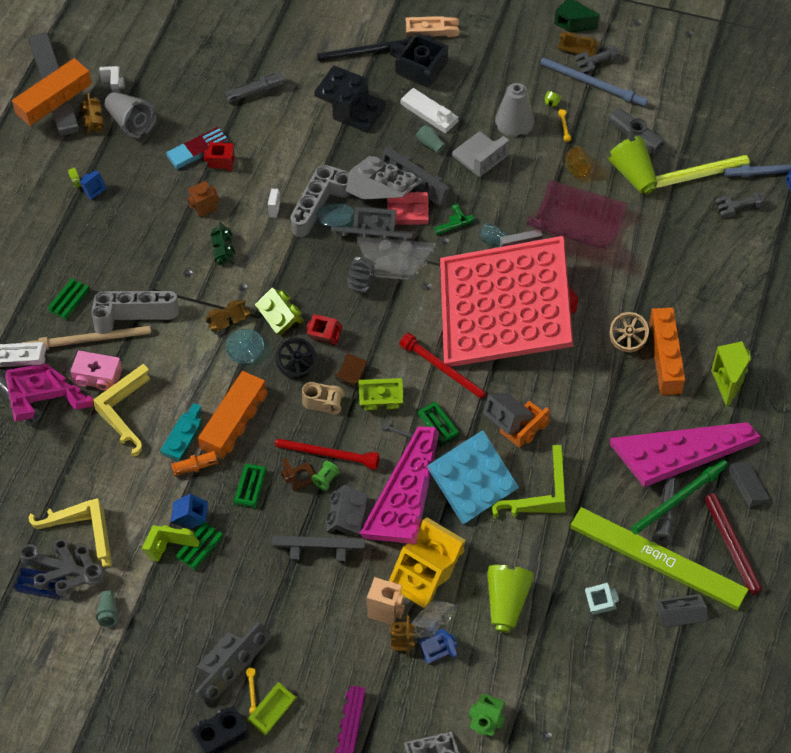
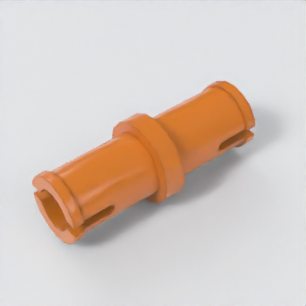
M213 450L196 457L191 455L189 459L171 463L174 475L177 477L195 471V473L199 472V469L211 465H217L218 461Z

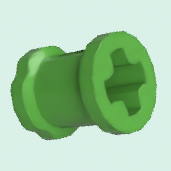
M324 461L323 467L318 474H314L311 477L312 482L324 491L329 489L331 481L341 473L339 468L329 461Z

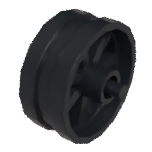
M290 338L283 342L277 351L275 358L276 366L280 373L287 378H303L309 374L315 365V349L305 339ZM289 344H298L297 350L293 351ZM302 346L306 348L307 353L302 354L300 351ZM286 347L290 355L281 354L282 349ZM310 356L311 364L305 362L302 358ZM281 359H287L289 363L284 367ZM299 363L308 369L300 373ZM295 366V372L289 371L288 368Z

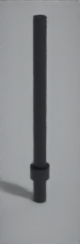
M408 36L407 39L317 53V59L322 61L389 50L394 42L407 45L413 36Z

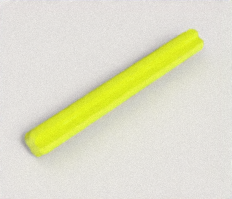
M742 155L656 176L658 183L655 187H664L722 173L726 168H740L741 165H749L750 160L747 155Z

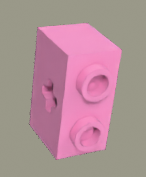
M78 350L70 373L74 384L82 387H96L106 391L119 382L123 368L118 357Z

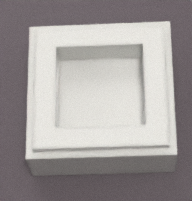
M271 188L268 201L269 217L276 218L278 216L281 202L279 189Z

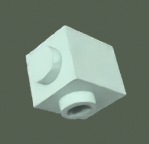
M605 583L585 589L590 610L594 615L617 609L615 603L619 602L616 588L611 589V586Z

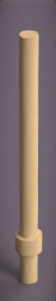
M143 326L112 330L107 334L89 333L51 339L42 337L35 341L22 343L43 342L46 350H49V347L148 335L151 334V327Z

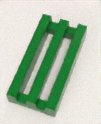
M71 278L47 307L48 311L66 320L90 291L89 286H84L82 282H76L74 278ZM78 290H81V291L77 294V296L72 300V298H73L74 295L78 292Z
M436 401L417 411L418 417L426 427L435 426L425 413L444 437L439 433L437 441L441 447L447 441L450 443L453 438L457 439L460 437V432ZM432 409L435 410V412L438 414V416L441 418L444 424L451 431L450 434L446 431V429L443 427L438 418H436V416L433 414V412L431 411Z
M244 464L234 498V506H239L240 504L245 508L251 506L252 509L257 508L267 467ZM253 470L245 498L241 499L248 472ZM260 471L253 499L250 500L257 473Z
M206 522L194 534L200 542L198 547L184 545L176 555L179 561L194 571L223 538V533L217 532L214 527H209ZM211 536H214V538L197 556V558L193 562H191L192 558L203 548L204 544L209 540V538Z

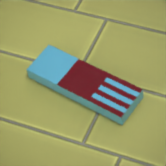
M216 127L166 152L174 167L179 169L203 157L205 150H208L209 142L228 143V139L219 127Z

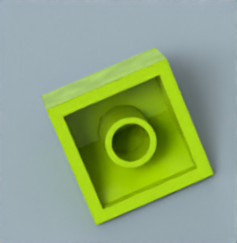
M742 341L718 346L711 369L726 406L731 405L742 386L745 375L748 372V364L751 361L750 351L745 349Z

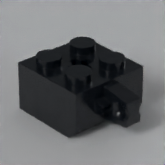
M421 34L414 35L407 45L394 42L390 47V55L397 58L395 61L396 74L428 87L432 85L448 62V45Z

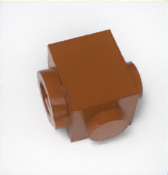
M207 181L188 188L189 197L187 202L190 208L195 210L198 217L217 210L216 203L220 199L215 186H209Z

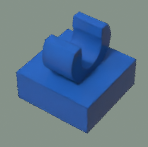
M97 171L85 174L80 178V184L87 198L91 200L107 189L100 173Z

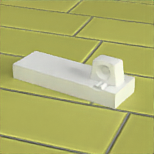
M414 88L401 98L402 106L445 134L458 123V116Z
M43 342L0 344V367L42 365L46 360L44 357L46 346Z

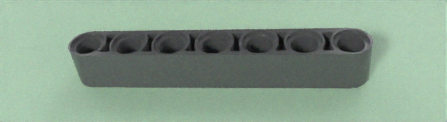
M47 32L28 36L42 80L59 69ZM70 100L52 111L60 137L79 132Z

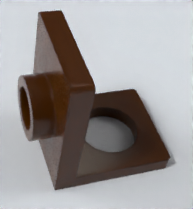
M347 353L339 373L334 375L335 379L356 388L367 361Z
M287 458L282 459L283 471H281L284 482L290 484L293 492L313 483L311 477L314 475V472L308 462L292 469ZM300 471H306L309 473V478L305 481H300L296 478V475Z

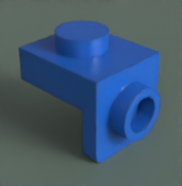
M443 628L417 640L424 661L427 664L448 654L453 658L457 656L455 650L458 647L457 641L453 634H448Z

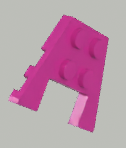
M46 363L6 371L5 378L15 422L34 418L35 411L29 403L65 396L75 410L93 407L94 399L91 396L85 397L80 393L81 389L79 387L69 385L65 382L64 376Z

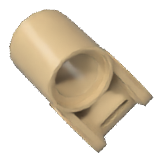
M309 382L302 388V404L309 410L334 415L341 412V399L344 397L345 391L338 386Z

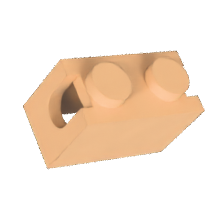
M374 577L367 596L368 618L390 625L395 623L397 618L401 619L405 609V605H403L405 595H402V585Z

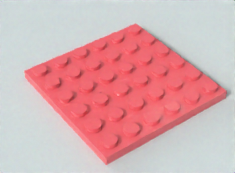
M563 236L440 258L444 364L454 367L574 347L566 248Z

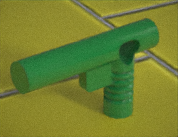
M454 204L452 210L455 215L449 217L450 222L434 227V232L436 235L473 223L475 222L473 215L465 216L459 204Z

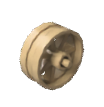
M621 313L611 324L609 333L611 343L622 352L632 353L638 351L647 341L649 333L648 324L637 313ZM629 317L634 319L631 325H627L624 318ZM619 320H621L624 329L617 328L614 326ZM638 320L644 327L635 329L634 325ZM613 331L623 333V335L615 340ZM645 331L643 340L634 334ZM624 338L627 339V347H623L618 343ZM632 338L640 343L639 345L631 348Z

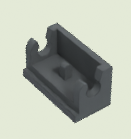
M508 393L489 394L483 411L485 416L508 435L520 432L526 427L524 425L520 426L521 422L531 420L533 417L531 411Z

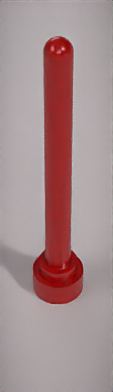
M407 332L402 337L399 346L405 351H414L478 398L484 399L486 397L484 390L420 346L416 337L410 332Z
M275 440V446L278 448L363 463V466H367V469L377 470L379 465L380 453L370 451V453H365L364 455L289 440Z

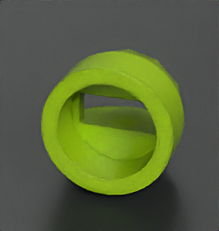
M547 91L544 99L545 104L548 106L550 102L552 103V108L556 107L562 97L554 92Z

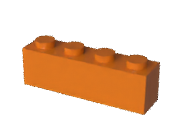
M75 58L12 99L15 113L29 126L40 121L44 116L56 110L63 103L72 99L92 84L89 70Z
M653 308L651 310L649 326L660 395L682 394L685 376L674 309Z
M245 371L240 373L199 435L198 441L201 450L208 453L214 450L216 456L224 459L226 454L233 450L235 440L244 433L246 423L255 416L259 403L266 399L268 391L266 390L265 380Z

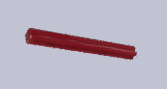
M716 493L707 495L705 502L751 595L760 593L762 586Z

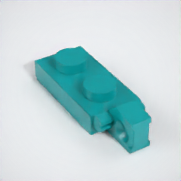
M193 403L188 413L184 412L180 416L160 450L161 455L178 462L183 460L201 429L202 419L200 417L203 413L202 406Z

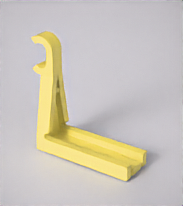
M144 364L94 399L95 410L121 435L120 444H125L126 441L130 440L137 446L135 449H132V457L138 456L141 453V441L112 407L150 380V377L147 375L149 369Z
M98 498L55 513L49 508L47 511L49 514L48 518L36 521L35 516L30 513L29 521L35 529L92 519L98 560H102L103 568L112 566L104 508Z

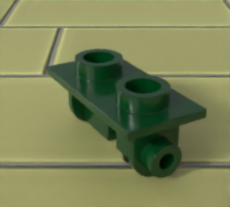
M218 222L219 228H214L211 232L212 246L215 248L213 249L214 261L220 266L224 265L226 261H230L234 265V255H236L231 241L233 234L229 227L226 228L221 222Z

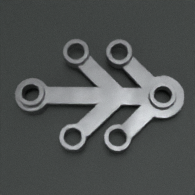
M58 539L54 543V550L61 556L63 561L39 554L38 548L32 544L25 545L20 549V558L24 564L32 566L37 563L57 569L45 574H37L34 577V585L39 590L47 588L49 582L71 574L77 575V577L67 581L59 580L55 584L56 593L59 596L67 595L71 588L86 583L90 586H95L105 580V570L99 564L92 562L89 548L85 545H80L75 549L76 559L82 561L84 567L75 564L68 550V542L64 539Z

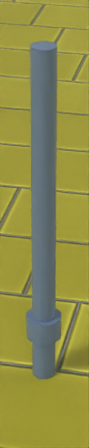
M544 57L540 62V65L620 96L629 103L635 102L645 107L648 104V99L636 95L632 90L621 89Z
M791 164L758 167L741 165L740 168H726L724 175L725 177L740 176L744 178L750 177V175L789 173Z

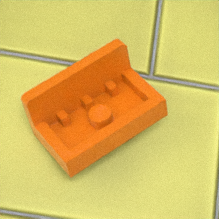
M529 400L524 407L533 413V417L531 420H524L520 424V426L524 425L526 427L520 432L512 433V435H508L500 428V433L520 448L523 444L531 442L539 429L543 430L550 422V409L546 407L541 410Z

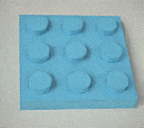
M483 430L426 466L462 524L468 522L519 488Z

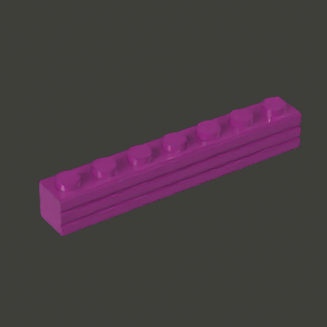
M351 685L350 691L347 690L346 699L348 701L347 705L344 704L343 707L345 716L344 719L341 718L340 728H342V732L338 733L337 742H339V747L335 748V753H355L366 694L365 687Z

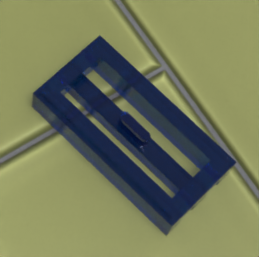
M21 567L20 576L18 575V582L14 586L16 592L60 600L61 596L56 591L39 590L35 587L23 585V583L34 585V577L37 574L48 572ZM66 576L49 582L48 587L55 589V582L67 580Z

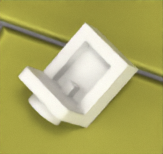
M119 66L100 67L99 72L102 83H110L112 92L121 93V89H124V77L120 75Z

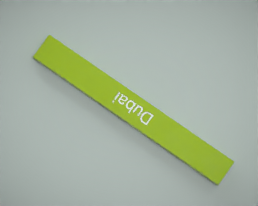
M582 507L570 525L571 529L737 611L748 592V588L640 535H635L631 531Z

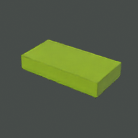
M277 682L248 717L247 721L263 735H266L297 697L281 683Z

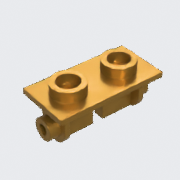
M565 31V33L561 32L560 42L557 49L575 54L587 51L591 57L596 55L600 43L595 40L596 38L581 36L580 39L577 34Z
M87 93L85 100L81 101L80 110L84 114L83 127L86 128V134L89 136L90 130L102 132L104 122L103 116H100L102 114L101 102L97 98L90 99L89 93Z
M239 299L228 303V307L220 310L218 307L209 311L205 322L211 321L208 324L211 332L214 330L218 332L229 327L230 324L227 318H231L233 324L246 320L247 316H250L249 309L243 308L246 300L239 302Z
M407 616V622H395L390 626V645L394 651H407V657H410V649H414V624H409V616Z

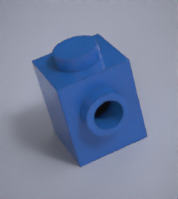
M191 493L174 501L171 523L189 530L205 523L208 501Z

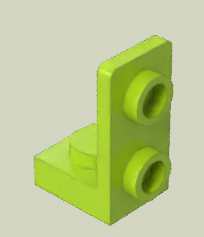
M153 525L142 546V550L151 561L159 562L166 550L167 543L198 547L200 542L195 537L194 532L187 528L174 529L167 525L162 527Z

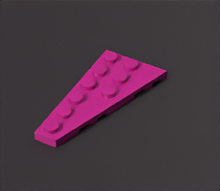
M748 422L610 438L611 447L643 487L760 442V435Z
M417 427L359 533L364 539L409 544L417 543L431 475L426 466L434 461L439 432L435 427Z

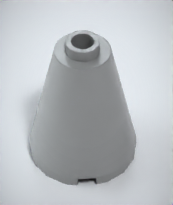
M513 83L508 86L495 117V123L498 126L499 132L509 137H518L520 134L527 135L535 124L527 88L520 83Z
M112 92L106 97V109L128 136L140 138L141 134L144 132L147 134L154 126L156 120L155 107L149 101L117 92Z

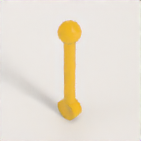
M561 109L558 111V116L563 124L565 134L563 139L565 142H569L571 136L568 134L565 120L566 111Z
M253 668L246 670L250 686V714L257 708L254 688L256 672Z

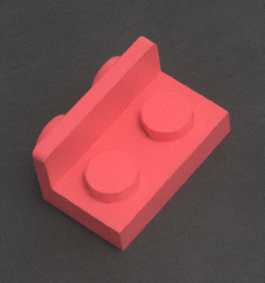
M427 192L407 193L404 197L387 198V209L397 210L396 225L428 224Z

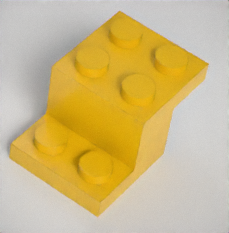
M425 518L419 528L417 543H408L402 548L389 582L402 585V595H405L406 598L424 609L428 608L438 586L450 578L466 540L431 519Z

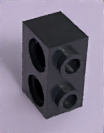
M234 705L229 708L224 707L220 709L214 717L199 721L191 729L193 739L202 753H224L250 738L248 727ZM229 722L236 723L231 729L224 727ZM206 735H214V738L210 741L203 740Z

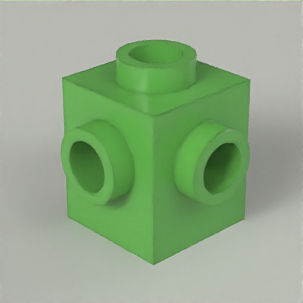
M482 693L477 704H473L468 717L472 719L470 728L476 730L481 735L493 736L497 728L502 729L506 715H503L502 712L506 701Z

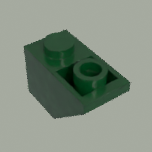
M565 0L555 10L554 24L568 32L596 30L599 26L600 14L580 4L578 1Z

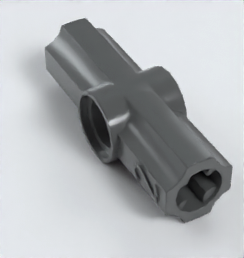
M621 108L615 109L609 117V122L625 133L630 142L636 140L635 136H642L647 150L653 155H657L665 146V140L648 129L645 120L633 118Z

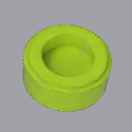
M76 168L69 169L68 173L74 187H81V179Z

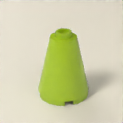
M635 136L636 140L631 142L629 139L624 140L610 151L611 156L607 157L609 162L639 193H652L656 189L655 186L658 182L645 140L642 136Z
M508 565L489 566L487 572L491 625L496 627L495 630L498 632L509 633L510 629H515L534 580V574L520 567H515V570L507 569Z

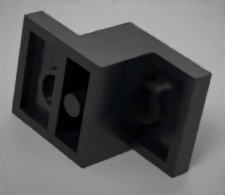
M335 65L332 66L314 91L316 98L332 104L333 120L366 133L370 131L386 107V101L369 95L368 78Z

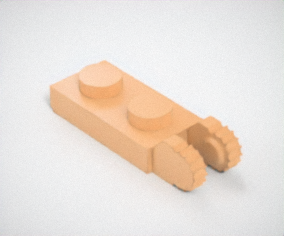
M444 16L407 17L406 37L416 34L456 37L460 33L458 28L459 19Z

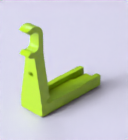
M552 445L555 497L552 498L551 495L519 500L497 501L492 507L495 519L498 517L497 511L500 509H511L514 518L517 516V512L566 513L562 445Z

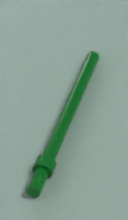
M722 460L715 466L705 469L700 477L631 527L632 533L637 535L704 484L714 481L718 474L728 467V463Z

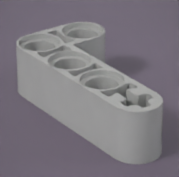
M321 165L316 169L290 217L292 233L295 236L304 237L308 235L330 194L341 198L351 195V193L346 192L349 172L328 165Z
M104 291L95 295L92 306L94 330L99 334L111 332L115 320L173 319L179 314L177 294L172 291Z

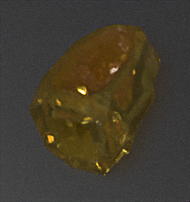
M580 146L570 149L565 156L567 168L574 178L583 179L591 173L592 164L589 156Z

